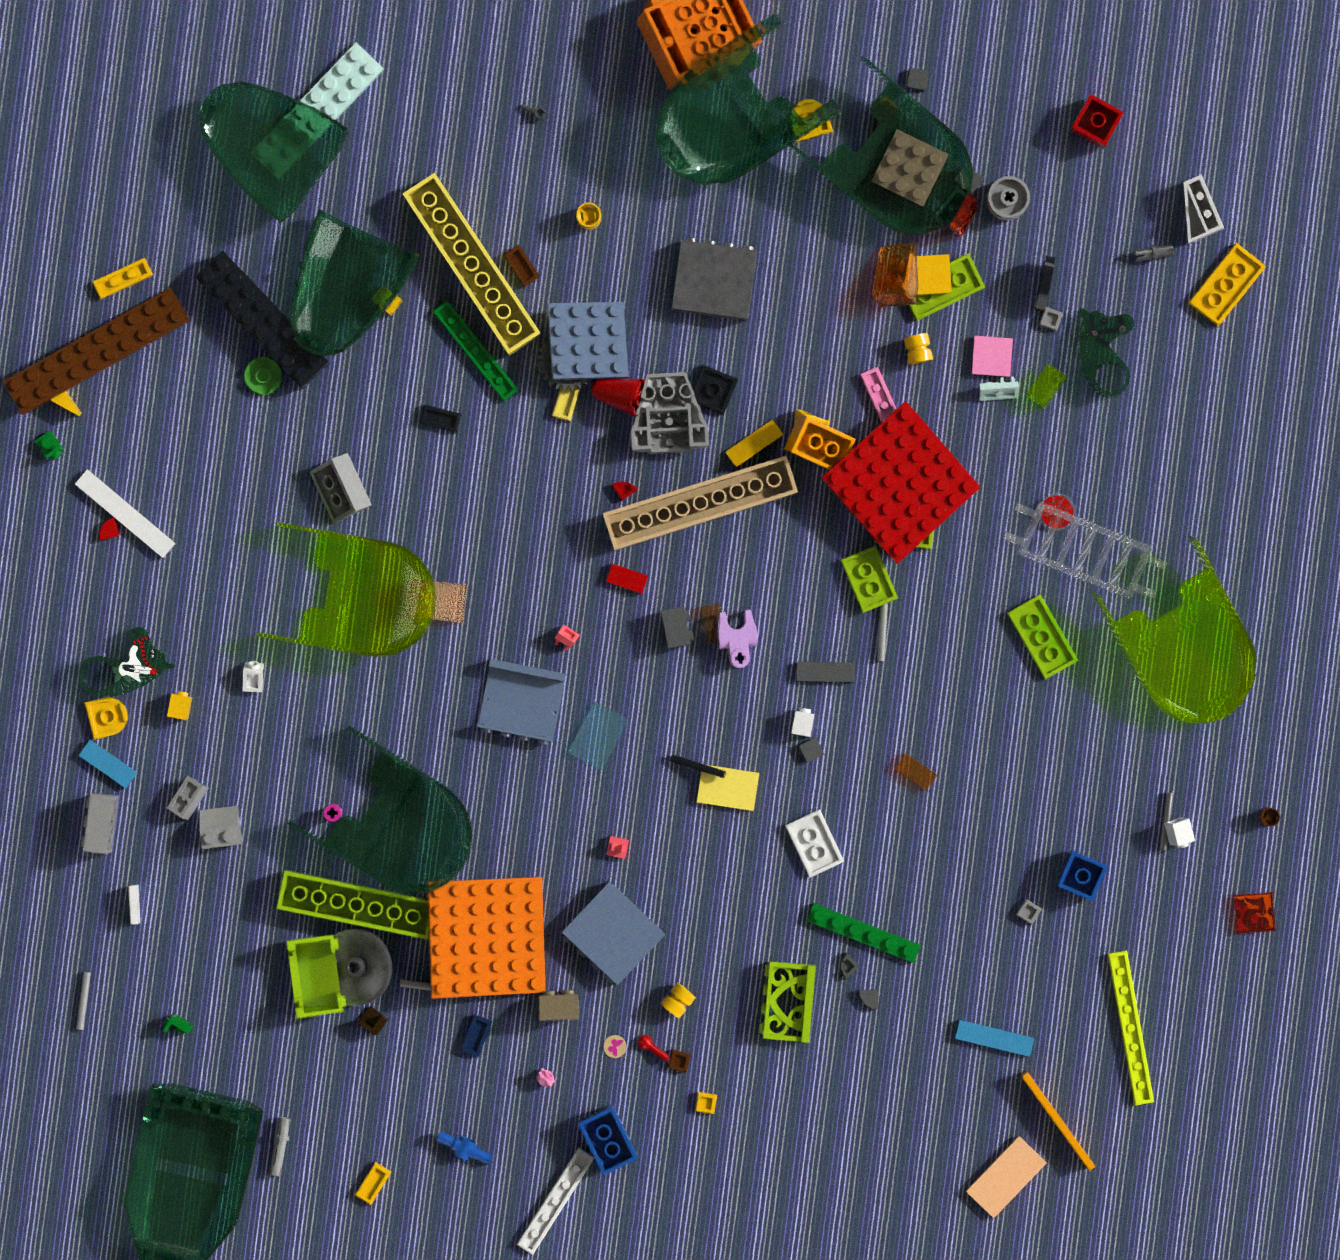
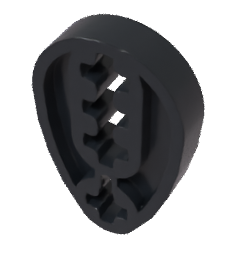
M1047 255L1044 257L1034 310L1045 311L1054 272L1055 257Z

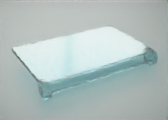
M593 702L568 753L603 770L629 719Z

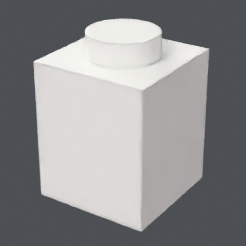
M800 708L799 711H795L791 729L792 734L811 736L814 714H810V709Z
M1180 817L1164 823L1170 845L1184 848L1189 846L1188 843L1195 841L1189 818Z

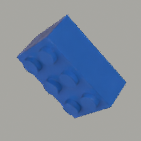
M613 1104L578 1121V1125L603 1176L638 1159L635 1148Z

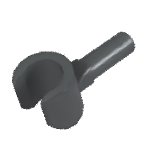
M524 104L521 105V109L531 112L539 121H545L541 117L542 113L548 114L544 108L537 107L535 109Z

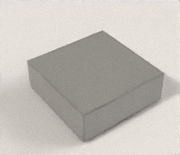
M1045 307L1039 326L1057 332L1063 313Z
M1025 898L1015 915L1032 925L1042 908Z

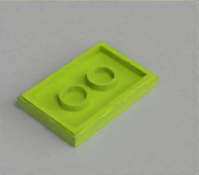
M876 546L840 560L862 613L898 599Z

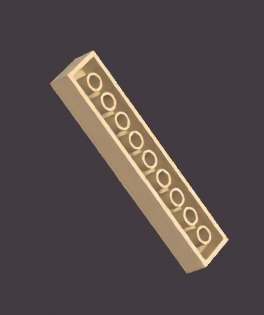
M786 455L605 512L603 516L614 550L616 551L797 494L798 490Z

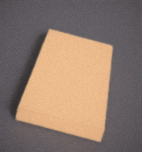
M1018 1136L976 1179L966 1192L995 1218L1047 1162Z

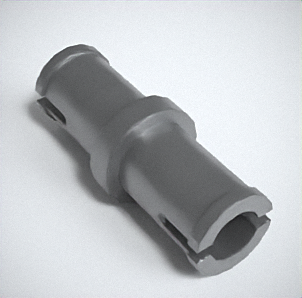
M1172 244L1157 247L1152 245L1150 248L1134 250V255H1136L1134 259L1135 262L1149 259L1155 261L1161 257L1174 256V251L1171 250L1174 248Z

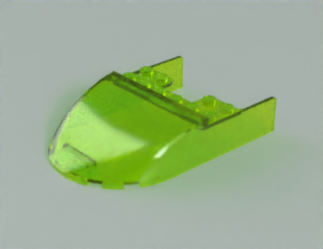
M277 522L276 526L317 534L318 539L314 556L315 566L321 570L331 571L324 609L311 607L305 611L298 639L257 632L256 636L372 657H385L401 653L412 647L423 637L434 617L436 588L429 569L415 553L404 546L392 542Z
M1189 536L1188 539L1203 566V571L1180 584L1178 593L1183 601V604L1152 622H1150L1142 610H1134L1114 621L1101 596L1095 591L1091 592L1125 655V659L1153 702L1164 713L1178 721L1190 724H1206L1228 716L1245 701V697L1255 682L1257 657L1252 640L1198 539Z

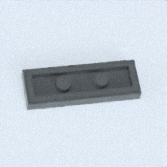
M797 662V681L854 682L855 663Z

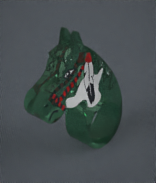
M136 627L129 633V639L133 646L130 649L128 660L125 661L101 655L91 657L82 664L79 671V679L84 689L90 693L102 696H115L134 691L148 684L164 670L172 669L175 665L166 661L165 652H161L154 647L149 632L145 628ZM103 660L110 664L116 676H114V682L108 688L96 690L87 684L84 673L90 662Z

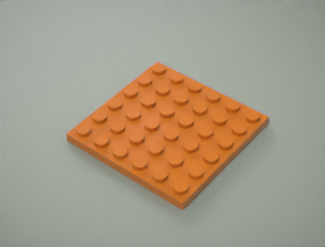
M542 877L427 882L431 998L543 993V991H546Z

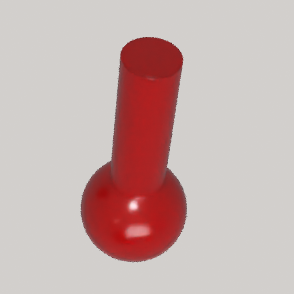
M641 1035L638 1038L637 1045L640 1049L649 1050L661 1060L667 1062L670 1056L655 1046L650 1036Z

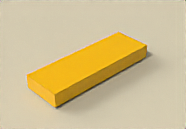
M143 258L93 281V284L102 300L152 277L153 274L146 259Z

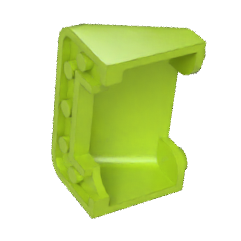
M333 935L286 940L296 1017L302 1018L343 1012V1007H346L345 995L341 996L335 956V950L339 949L338 939L333 938Z

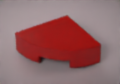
M616 482L611 485L622 501L638 490L628 482Z
M115 517L107 520L102 525L99 534L100 541L119 536Z

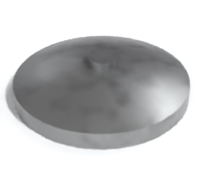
M347 929L333 935V938L338 939L339 949L335 950L340 993L341 996L345 995L346 1005L361 1006L378 999L387 989L392 976V961L385 944L375 934L364 929Z

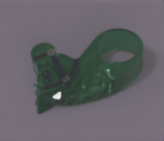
M1081 307L1079 312L1082 323L1078 344L1079 358L1084 376L1089 385L1100 396L1105 398L1117 397L1126 390L1130 381V372L1127 365L1109 345L1116 341L1119 335L1131 333L1134 328V320L1128 314L1106 316L1103 313H1099L1098 310L1089 313ZM1101 364H1114L1122 369L1125 375V383L1119 390L1109 392L1098 386L1095 374L1102 366Z

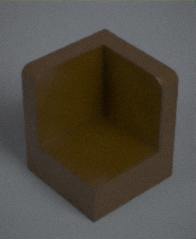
M370 1006L358 1023L377 1036L389 1019Z

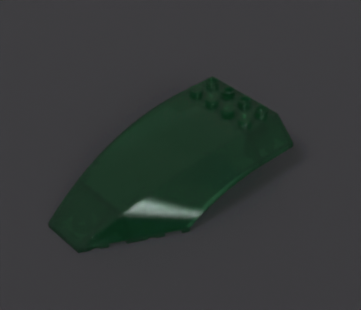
M174 1083L150 1085L135 1156L123 1198V1204L128 1216L127 1220L131 1227V1235L139 1260H208L237 1225L264 1112L263 1109L246 1100Z

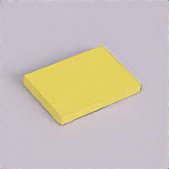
M711 766L726 771V776L723 779L701 772L697 802L754 811L759 773Z

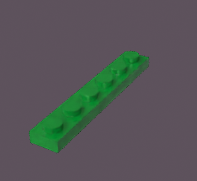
M813 903L807 918L808 922L912 963L915 962L921 947L920 944L816 903Z

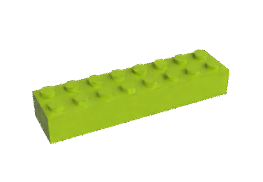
M290 870L284 871L277 909L429 939L428 898Z

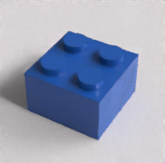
M1070 850L1056 886L1093 901L1108 866Z

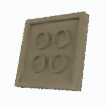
M897 129L872 182L924 207L949 154Z

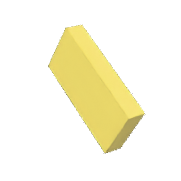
M576 385L573 392L570 391L569 387L563 392L562 386L560 387L552 414L553 417L571 421L580 391Z

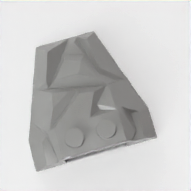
M686 372L647 374L640 404L637 408L636 418L631 430L632 451L664 454L692 452L693 449L709 447L708 426L695 399Z

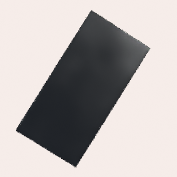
M424 405L420 424L458 432L462 414Z

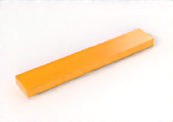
M1027 1071L1022 1073L1021 1077L1086 1168L1092 1170L1096 1167Z

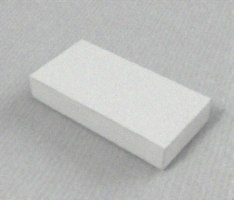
M130 885L128 887L130 923L139 924V886Z

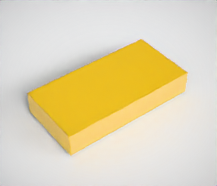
M375 1162L355 1196L371 1205L391 1174V1171Z

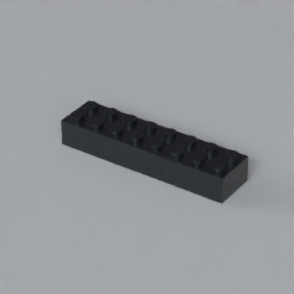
M223 250L195 276L301 389H304L330 364Z

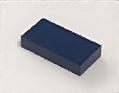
M475 1014L461 1051L479 1057L493 1021Z

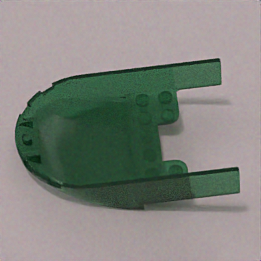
M777 12L766 17L713 53H707L683 75L665 99L656 120V143L666 165L681 178L684 177L693 181V183L702 185L731 182L745 175L841 112L835 99H832L806 117L801 118L786 97L779 96L767 103L748 75L760 65V57L752 45L783 25Z
M862 56L860 60L887 84L870 106L871 115L880 122L874 132L857 152H854L847 145H838L820 166L794 144L790 143L788 146L884 226L900 233L913 235L925 234L940 229L958 216L960 210L967 203L966 201L963 204L967 195L970 196L973 167L968 150L951 129L869 59ZM897 129L949 154L924 207L872 182Z
M348 726L347 729L381 750L380 756L368 774L369 781L381 789L361 822L351 816H343L326 840L295 821L289 820L287 824L379 883L397 892L422 894L445 886L460 873L472 847L471 820L462 801L449 788L419 767H416L355 727Z

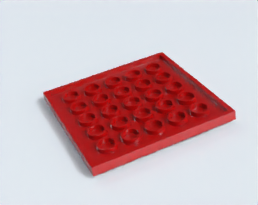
M904 401L821 477L895 564H898L981 488L907 401Z

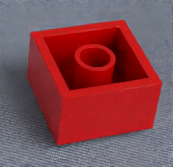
M1090 94L1070 131L1104 149L1124 112Z

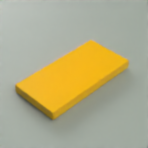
M1235 243L1188 304L1218 327L1266 266L1239 244Z

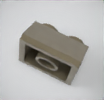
M549 990L543 991V994L539 995V1021L579 1018L578 993H574V990H563V994H555V991Z

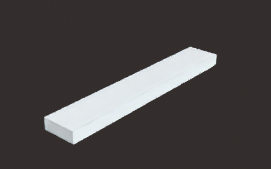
M88 469L75 483V485L162 558L176 544Z
M578 1147L518 1241L517 1245L532 1255L534 1254L593 1162V1155Z

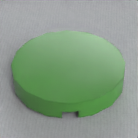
M259 357L247 364L244 371V379L247 387L252 392L258 395H268L279 388L283 373L275 360L269 357Z

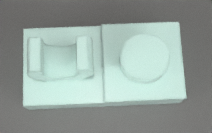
M1001 377L1000 383L987 382L980 384L979 388L980 401L1018 398L1019 384L1015 382L1014 377H1011V382H1004V378Z

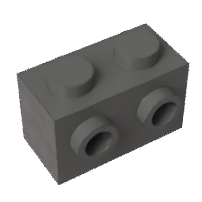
M684 607L661 610L668 649L691 645L690 641L694 640L692 629H688L687 622L690 621L689 610H685Z

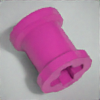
M337 804L328 805L324 809V817L328 821H337L342 816V809ZM332 807L334 808V811H338V814L335 815L334 818H332V815L328 814V811H331Z

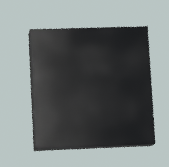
M703 365L693 388L698 405L724 415L738 379Z

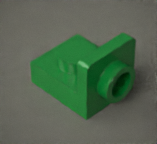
M51 430L35 440V443L45 455L46 460L52 459L54 461L62 455L61 452L64 448Z
M173 1014L172 1017L168 1015L162 1024L165 1027L163 1029L164 1033H167L172 1025L181 1034H189L194 1027L193 1024L177 1014Z

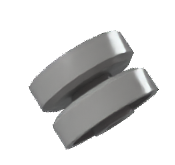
M1005 176L997 179L991 185L986 195V205L989 212L995 218L1002 221H1012L1019 218L1025 212L1030 202V192L1027 185L1021 179L1014 176ZM1006 196H1009L1011 198V202H1009V200L1006 202L1004 198Z

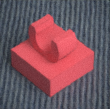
M563 625L555 637L557 639L555 645L557 646L561 642L565 644L564 651H567L568 648L574 645L580 634Z
M610 836L606 855L625 859L629 840Z

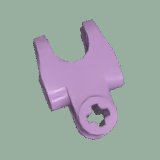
M744 610V623L739 629H733L728 625L725 612L718 613L719 650L728 649L729 663L735 668H742L748 665L750 661L749 647L758 645L757 628L751 610ZM738 653L740 654V656L744 657V660H741L740 664L739 661H735V657L738 656Z

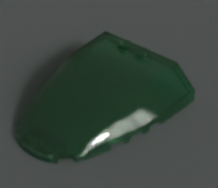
M241 81L230 84L224 83L212 90L202 103L199 113L203 138L223 168L251 199L280 223L297 210L340 152L349 132L347 127L296 98L294 99L263 86Z
M319 209L304 245L305 252L302 261L299 263L300 270L298 279L295 280L296 289L291 304L290 325L293 328L297 343L304 350L317 356H334L347 350L373 326L391 305L409 278L420 254L405 250L360 230Z

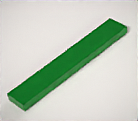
M448 300L433 311L438 320L504 402L519 391Z

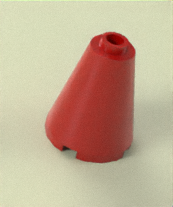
M598 379L596 382H593L591 393H593L594 398L636 417L645 380Z

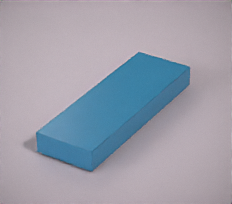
M92 740L88 741L79 754L81 758L124 788L129 786L138 773Z

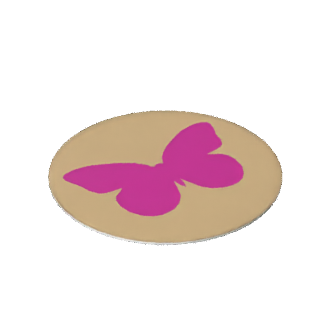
M612 1035L604 1042V1051L611 1058H619L626 1051V1042L621 1036Z

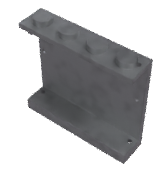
M695 238L681 240L672 310L748 321L757 250H754L752 246L743 245L742 248H736L735 244L723 243V246L716 245L715 241L710 240L700 243Z

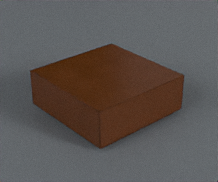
M672 1049L668 1068L686 1073L691 1054Z

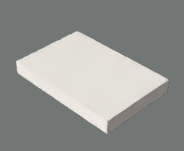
M820 809L785 825L809 878L844 862Z

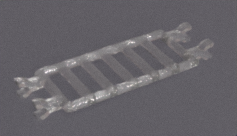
M1042 502L1037 504L1035 510L1019 503L1016 504L1014 510L1031 516V522L1024 538L1005 531L1003 539L1020 545L1018 551L1020 556L1127 599H1131L1135 591L1154 598L1156 591L1139 585L1138 582L1146 563L1163 570L1166 569L1168 563L1149 556L1152 550L1150 545ZM1044 511L1054 516L1039 553L1035 554L1027 549ZM1062 518L1072 523L1055 562L1045 558ZM1078 526L1089 529V532L1073 569L1063 565ZM1097 532L1107 536L1092 575L1081 572V569ZM1114 540H1117L1125 545L1111 580L1108 583L1098 578ZM1134 547L1143 552L1126 590L1116 585L1131 548Z

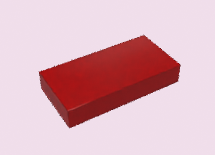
M612 563L606 582L642 594L648 575Z

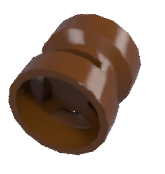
M1266 807L1259 812L1258 818L1264 826L1273 827L1279 823L1280 813L1275 808Z

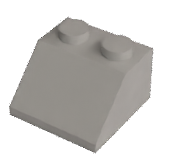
M238 806L200 810L202 849L243 844Z

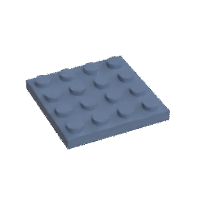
M623 302L547 304L552 380L625 379L629 377Z

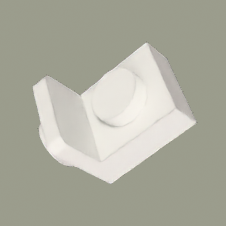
M250 661L244 664L243 691L262 692L263 663Z

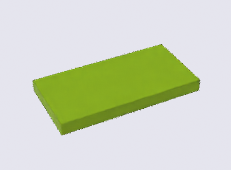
M969 253L950 262L951 293L913 295L912 281L900 286L916 321L986 288Z
M1041 594L1007 613L1044 680L1078 661Z

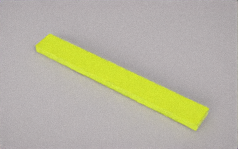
M1127 950L1108 953L1134 1105L1153 1103L1154 1098Z

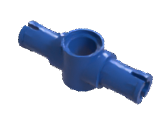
M440 1131L436 1142L451 1148L455 1156L467 1161L468 1159H475L489 1165L493 1156L479 1149L475 1145V1141L464 1136H457L455 1138Z

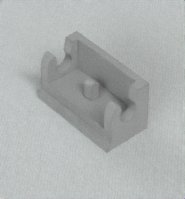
M187 776L167 809L182 819L189 820L209 788L199 783L198 780Z

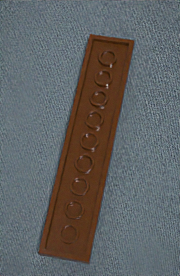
M170 287L3 381V384L23 416L190 322V319Z

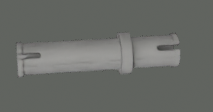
M279 1117L277 1132L274 1134L275 1144L269 1170L270 1175L281 1176L286 1143L289 1140L288 1132L291 1118Z

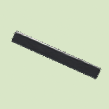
M671 755L670 762L723 779L726 776V771L680 756Z

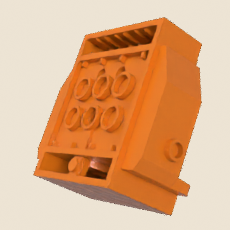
M647 0L643 6V12L636 21L668 89L671 90L680 86L683 93L694 92L698 89L704 91L710 88L712 83L730 76L749 52L756 50L762 43L743 0ZM712 9H716L718 14H713ZM720 26H724L726 31H721ZM690 29H695L696 34H692Z

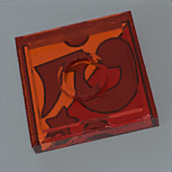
M970 193L967 194L949 226L954 235L962 238L979 208L976 198Z
M1273 892L1234 895L1236 933L1276 931Z

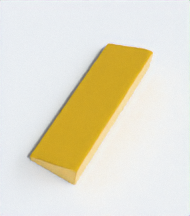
M771 420L725 453L734 466L738 467L784 434L776 423Z

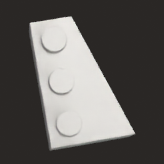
M1202 174L1185 181L1188 244L1223 230L1224 226Z

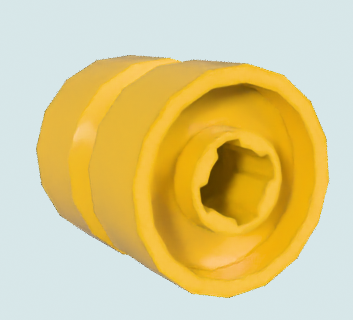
M590 202L579 206L576 212L578 224L585 230L596 229L601 222L599 207Z
M928 333L904 338L905 348L910 350L907 354L909 365L933 360L932 351L927 348L930 344Z
M677 982L670 990L671 995H666L660 1004L674 1016L680 1018L686 1011L685 1006H690L696 997Z

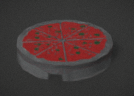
M1049 494L1038 505V519L1048 530H1064L1075 519V505L1065 494Z

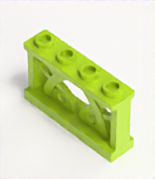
M769 961V965H765L764 976L768 977L767 984L763 985V996H766V1003H762L761 1015L765 1016L764 1023L760 1022L759 1034H763V1039L809 1043L816 965ZM790 968L807 970V974L793 977ZM778 969L786 970L789 980L786 981L782 974H780L782 977L780 981L775 980V971ZM773 984L778 988L771 995V987ZM795 984H797V989L800 986L804 988L801 994L795 991ZM791 987L793 995L799 1000L804 1001V1005L794 1007L787 1017L777 1005L776 999L782 992ZM770 1005L775 1012L771 1016H769ZM796 1011L800 1012L802 1015L800 1019L794 1017V1021L791 1020ZM771 1021H777L776 1027H779L783 1021L785 1023L784 1029L779 1033L772 1032L770 1029ZM789 1026L802 1032L801 1036L784 1034Z

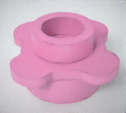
M543 1068L540 1069L536 1076L537 1081L545 1088L551 1087L552 1083L555 1082L553 1074Z

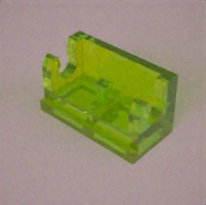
M1047 364L1026 396L1045 410L1066 380L1065 374Z

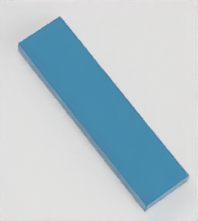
M959 1020L955 1039L1028 1057H1030L1034 1042L1033 1037Z

